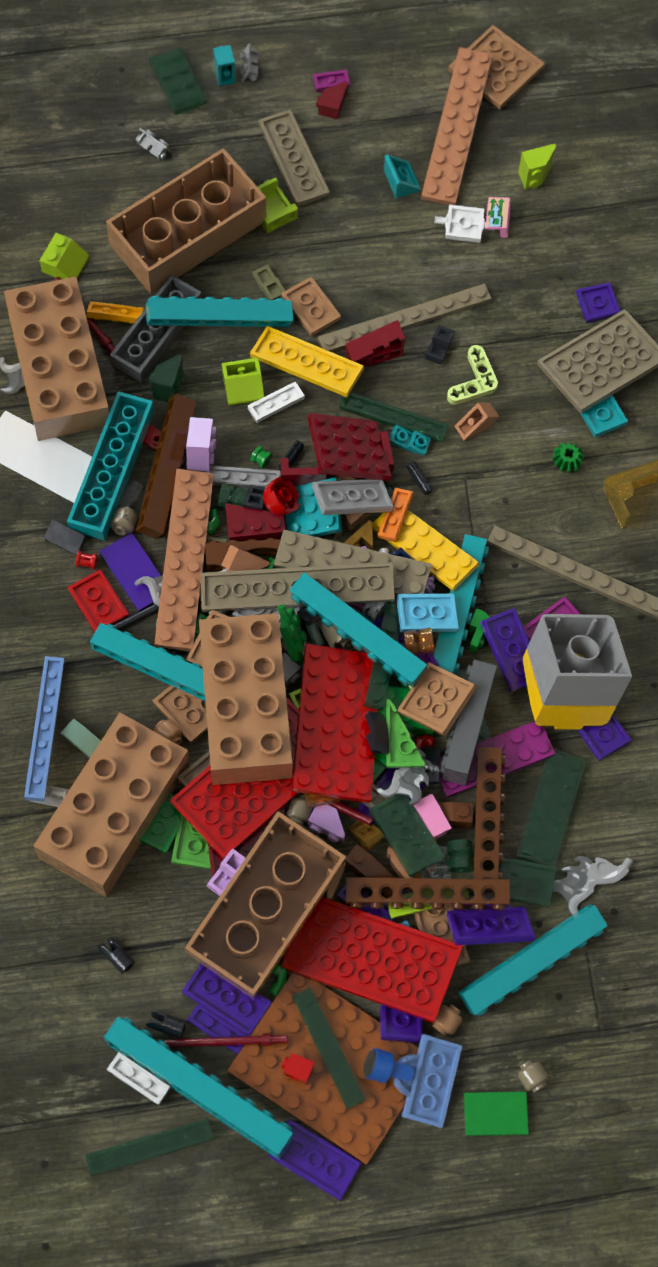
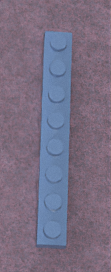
M45 656L24 800L45 802L65 663L64 658Z

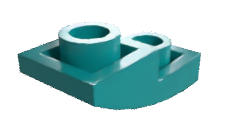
M396 425L392 430L389 441L390 444L406 451L425 455L431 438L417 431L412 433Z

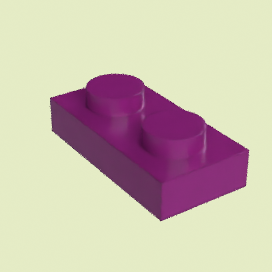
M347 69L313 74L316 93L323 92V90L343 81H347L348 88H350Z

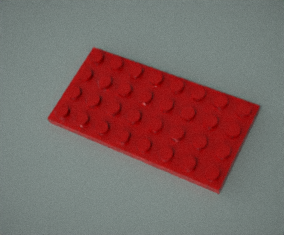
M306 643L291 791L365 803L371 802L375 753L371 752L366 738L370 729L365 715L369 711L378 713L381 663L379 661L373 662L367 657V653Z
M288 698L286 702L292 755V778L213 785L210 765L170 799V803L223 860L232 848L234 850L238 848L300 793L291 791L299 709Z
M322 897L289 946L281 967L297 975H302L311 980L435 1023L463 946L455 945V943Z

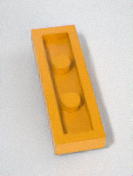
M90 301L87 309V318L134 324L144 311V308Z

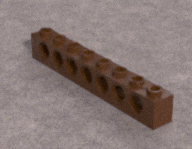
M478 747L474 879H502V871H498L499 863H503V851H499V844H503V832H500V824H504V812H500V804L504 805L505 793H501V785H505V773H501V766H505L506 754H502V748ZM493 765L497 770L494 773H489L486 771V767ZM492 784L496 787V790L488 792L485 787ZM487 804H493L496 809L493 812H488L484 807ZM487 823H491L495 826V829L488 832L484 829V826ZM486 843H492L495 848L492 851H486L483 846ZM489 862L493 864L494 869L492 871H485L482 866ZM486 891L483 896L485 899L491 900L495 897V894L492 891Z
M346 877V903L350 905V908L354 909L363 908V905H371L372 909H382L383 906H391L392 909H403V906H411V909H424V906H432L434 910H442L444 906L452 907L453 910H464V907H473V910H485V907H493V910L502 911L510 905V880ZM370 889L373 894L370 898H364L361 896L362 891ZM386 889L393 892L392 897L388 899L383 898L381 895ZM404 890H411L413 896L405 899L402 896V892ZM425 890H431L434 895L430 899H425L422 893ZM450 890L454 893V896L451 899H445L442 894L444 891ZM467 890L474 893V897L470 900L463 897V893ZM486 891H492L495 897L487 900L483 894Z

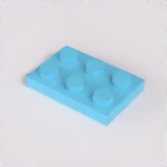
M454 594L397 595L400 632L458 631Z

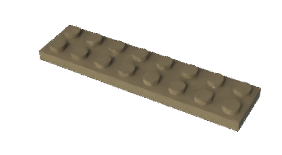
M283 530L274 567L296 568L393 562L394 593L397 596L398 594H424L432 564Z

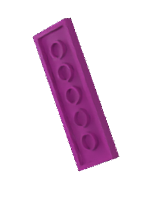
M535 721L477 743L466 786L443 780L444 773L440 774V784L446 798L477 787L478 747L502 748V754H506L505 766H501V773H505V775L555 756V751L544 727L536 725ZM441 757L440 770H441V765H442L443 757ZM493 765L486 767V771L489 773H494L497 770Z

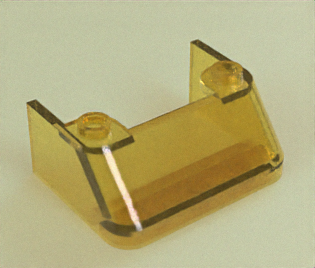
M658 460L608 476L605 479L603 489L622 529L626 528L630 519V514L624 501L632 497L635 488L658 481Z

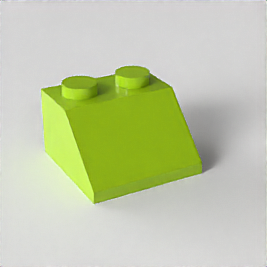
M555 144L522 152L518 173L525 189L536 188L542 185L553 164L556 150Z
M55 233L40 259L41 271L55 278L66 279L76 277L78 279L90 255L71 238Z

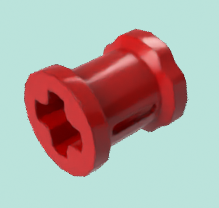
M78 551L75 566L78 568L80 566L90 567L92 570H95L98 554L94 553L91 555Z

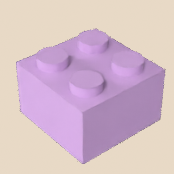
M190 417L186 445L187 470L209 472L210 464H214L213 452L216 450V439L213 438L216 437V427H213V419Z

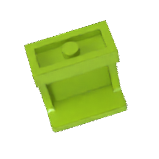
M277 178L267 180L257 186L266 196V218L263 219L264 223L261 224L266 233L298 218V208L295 204L291 205L278 186Z

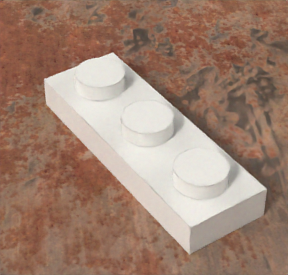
M293 382L248 405V410L256 423L305 399V395L297 383Z
M118 1052L107 1068V1071L157 1105L161 1103L170 1089L169 1085L120 1052Z

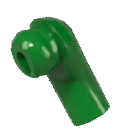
M279 964L273 970V974L278 977L268 990L275 996L279 994L285 985L287 969Z

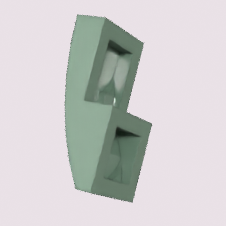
M72 719L60 733L73 746L79 748L89 759L101 742L75 719Z

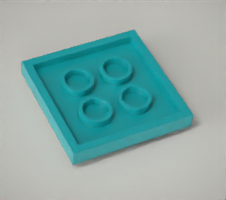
M335 477V478L326 479V480H322V481H339V480ZM313 483L295 486L299 493L297 501L298 504L300 503V506L293 513L286 515V530L314 537L342 532L341 514L322 515L312 488Z

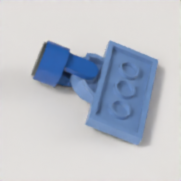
M422 1035L417 1055H406L397 1062L394 1061V1056L391 1052L373 1048L366 1056L363 1073L366 1079L383 1084L387 1082L389 1077L393 1078L394 1085L398 1091L407 1096L402 1117L443 1128L462 1046L428 1035Z

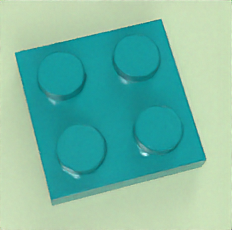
M613 395L581 413L594 438L628 424V420Z

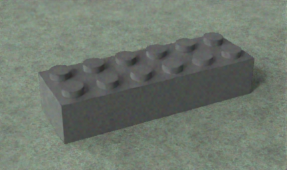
M173 275L168 278L155 295L162 298L178 296L187 299L193 296L202 299L201 291ZM145 308L110 354L111 366L142 383L185 326L147 325Z
M474 660L472 666L468 665L465 680L475 684L477 689L451 728L440 773H444L443 780L466 786L497 665Z

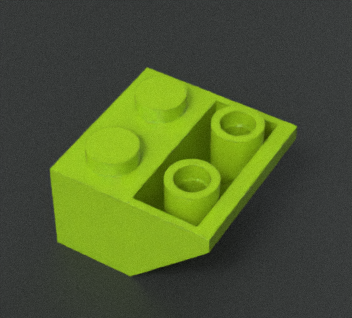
M258 358L222 363V375L228 406L255 402L264 398Z

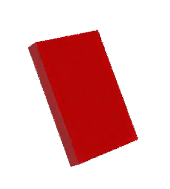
M101 569L67 587L94 632H96L100 623L114 625L129 617V613Z

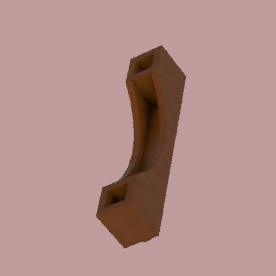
M268 538L259 541L249 539L240 542L230 540L222 543L219 541L205 543L206 572L222 571L225 569L222 566V562L230 545L256 556H276L281 539Z

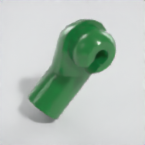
M217 509L209 511L208 535L215 533L220 528L221 523Z

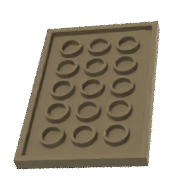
M624 309L537 360V365L581 414L658 368V344Z

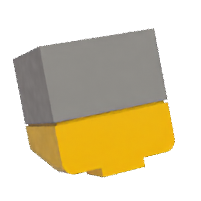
M544 614L541 616L523 656L530 705L535 723L539 726H554V729H582L583 726L605 725L609 722L632 678L615 621L609 615Z

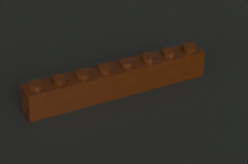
M177 393L168 402L136 527L137 532L154 539L165 534L167 530L166 521L172 509L170 505L173 500L176 469H180L183 465V453L187 445L190 417L194 418L196 414V401Z

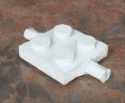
M449 205L446 217L435 216V223L445 224V239L480 243L481 234L486 229V222L483 217L484 209Z

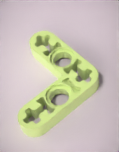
M479 345L471 346L468 351V360L477 379L453 386L448 390L447 400L453 405L490 395L497 389V378L484 349ZM473 352H476V354H479V361H478V362H477V357H476V355H473ZM484 366L488 371L480 373L478 367ZM487 377H488V382H489V384H493L492 387H489V385H486V383H487L486 378H487ZM469 387H475L477 389V392L472 394L469 393L467 389ZM455 393L459 396L458 398H456L455 396H452V394Z

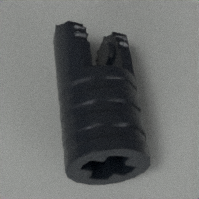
M113 937L107 940L114 952L104 943L97 946L121 974L129 971L135 964V961Z
M152 1010L151 1016L158 1021L149 1019L145 1025L181 1039L187 1021Z

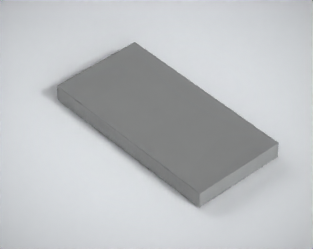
M383 480L313 482L312 484L322 515L392 512L394 508Z

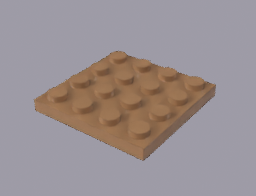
M494 25L468 48L493 54L483 97L499 109L534 78L545 65L544 62ZM456 60L448 67V71L452 74Z

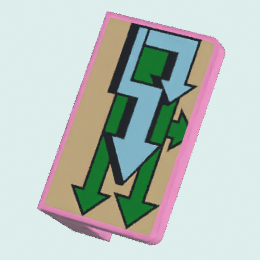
M490 197L488 199L486 229L500 230L501 238H508L511 212L510 198Z

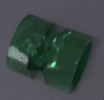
M222 484L218 507L225 508V503L243 507L249 489L243 487L234 489L232 485Z
M466 839L448 841L446 843L447 854L450 855V858L447 860L448 871L451 873L473 871L474 862L473 857L470 856L473 853L472 841Z

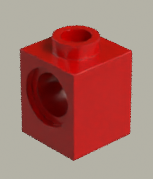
M291 1053L290 1057H285L281 1067L284 1069L283 1075L307 1085L315 1062Z

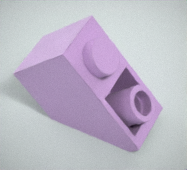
M319 800L308 819L309 829L316 834L322 833L334 843L340 842L343 844L345 833L337 809Z

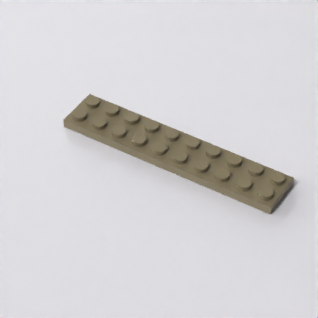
M393 562L201 573L202 612H210L211 610L228 611L277 608L282 604L285 607L305 606L302 603L300 605L295 603L291 599L292 596L289 591L304 572L346 604L395 601Z

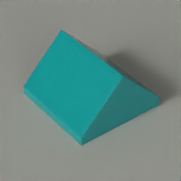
M387 154L385 156L384 172L395 198L421 191L410 162Z

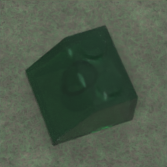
M178 354L157 365L154 373L151 372L149 383H151L150 392H152L154 400L168 403L171 397L176 393L178 394L184 374L182 355Z

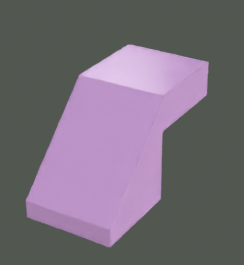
M232 848L206 887L220 896L246 858Z

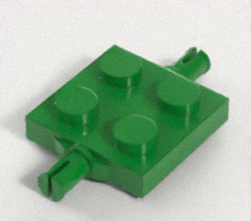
M284 604L279 605L277 609L281 616L279 629L291 661H297L301 665L304 660L302 652L306 642L305 631L301 630L300 617L295 613L294 608L286 609Z

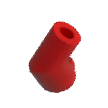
M425 734L416 738L414 743L421 750V748L426 746H434L435 738Z

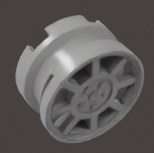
M389 602L366 603L362 614L370 616L371 620L375 622L383 615Z

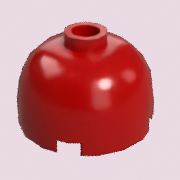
M278 477L272 480L264 489V504L273 514L285 516L293 513L300 506V503L298 504L297 501L299 493L289 480L284 481L282 477Z

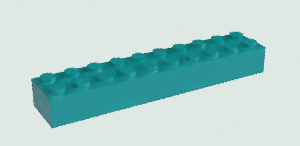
M119 1016L104 1036L108 1046L141 1066L279 1160L281 1159L293 1140L292 1128L282 1121L280 1124L274 1121V1116L264 1109L262 1112L259 1111L253 1101L245 1098V1100L241 1099L238 1095L239 1092L230 1086L226 1089L222 1086L220 1079L212 1074L210 1077L203 1072L204 1069L196 1063H193V1065L189 1064L184 1055L177 1051L174 1054L166 1043L161 1040L156 1042L152 1038L151 1033L143 1028L141 1031L134 1026L135 1023L127 1017L124 1019Z

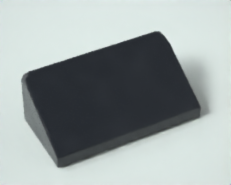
M52 520L44 540L77 556L78 551L82 549L86 542V537L60 522Z

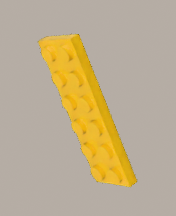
M269 326L265 328L250 352L251 358H258L263 363L344 397L349 395L364 370V366Z
M409 510L397 542L386 540L408 558L432 564L430 574L453 592L479 566L478 561ZM383 512L372 523V530L377 534L386 512Z

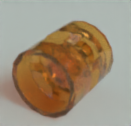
M431 627L422 628L419 632L415 630L404 631L406 649L412 654L419 655L421 651L424 654L435 652Z

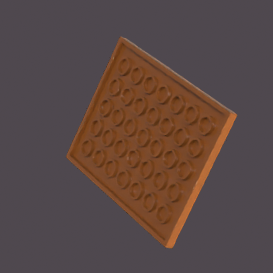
M292 973L251 1034V1036H262V1034L268 1033L272 1035H288V1043L272 1044V1046H263V1044L244 1045L227 1072L367 1165L404 1107L407 1096L398 1091L392 1077H389L384 1084L366 1079L363 1073L366 1056L370 1050L377 1048L391 1052L394 1056V1061L397 1062L406 1055H417L419 1048L410 1042L380 1040V1022L319 982ZM291 1053L315 1062L307 1085L283 1075L284 1069L281 1068L285 1057H290Z

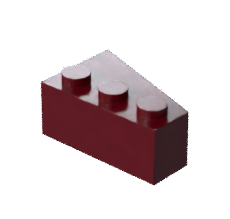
M396 320L346 343L345 354L347 359L367 367L403 356L405 336L399 321Z
M225 503L229 541L281 539L283 530H285L284 515H276L268 511Z

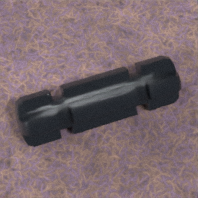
M299 440L294 442L293 447L289 449L284 457L288 458L289 466H292L299 455L298 453L304 448V444ZM281 462L278 465L279 471H281Z
M409 463L407 469L412 474L417 485L421 487L422 493L424 495L430 494L433 488L430 483H427L428 480L421 469H418L417 463Z

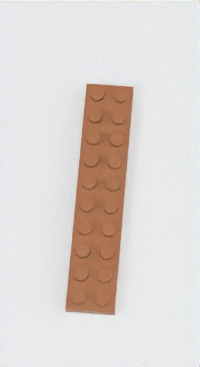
M459 47L421 195L422 200L456 205L493 58L491 53Z
M176 469L154 647L191 651L194 645L213 473Z

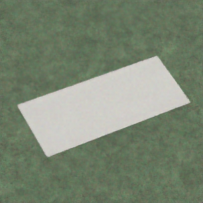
M5 411L0 417V463L74 503L92 456L56 437L38 441L34 425Z

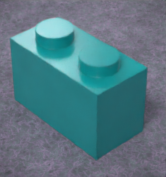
M231 46L213 48L214 70L218 85L224 86L236 83L235 60Z

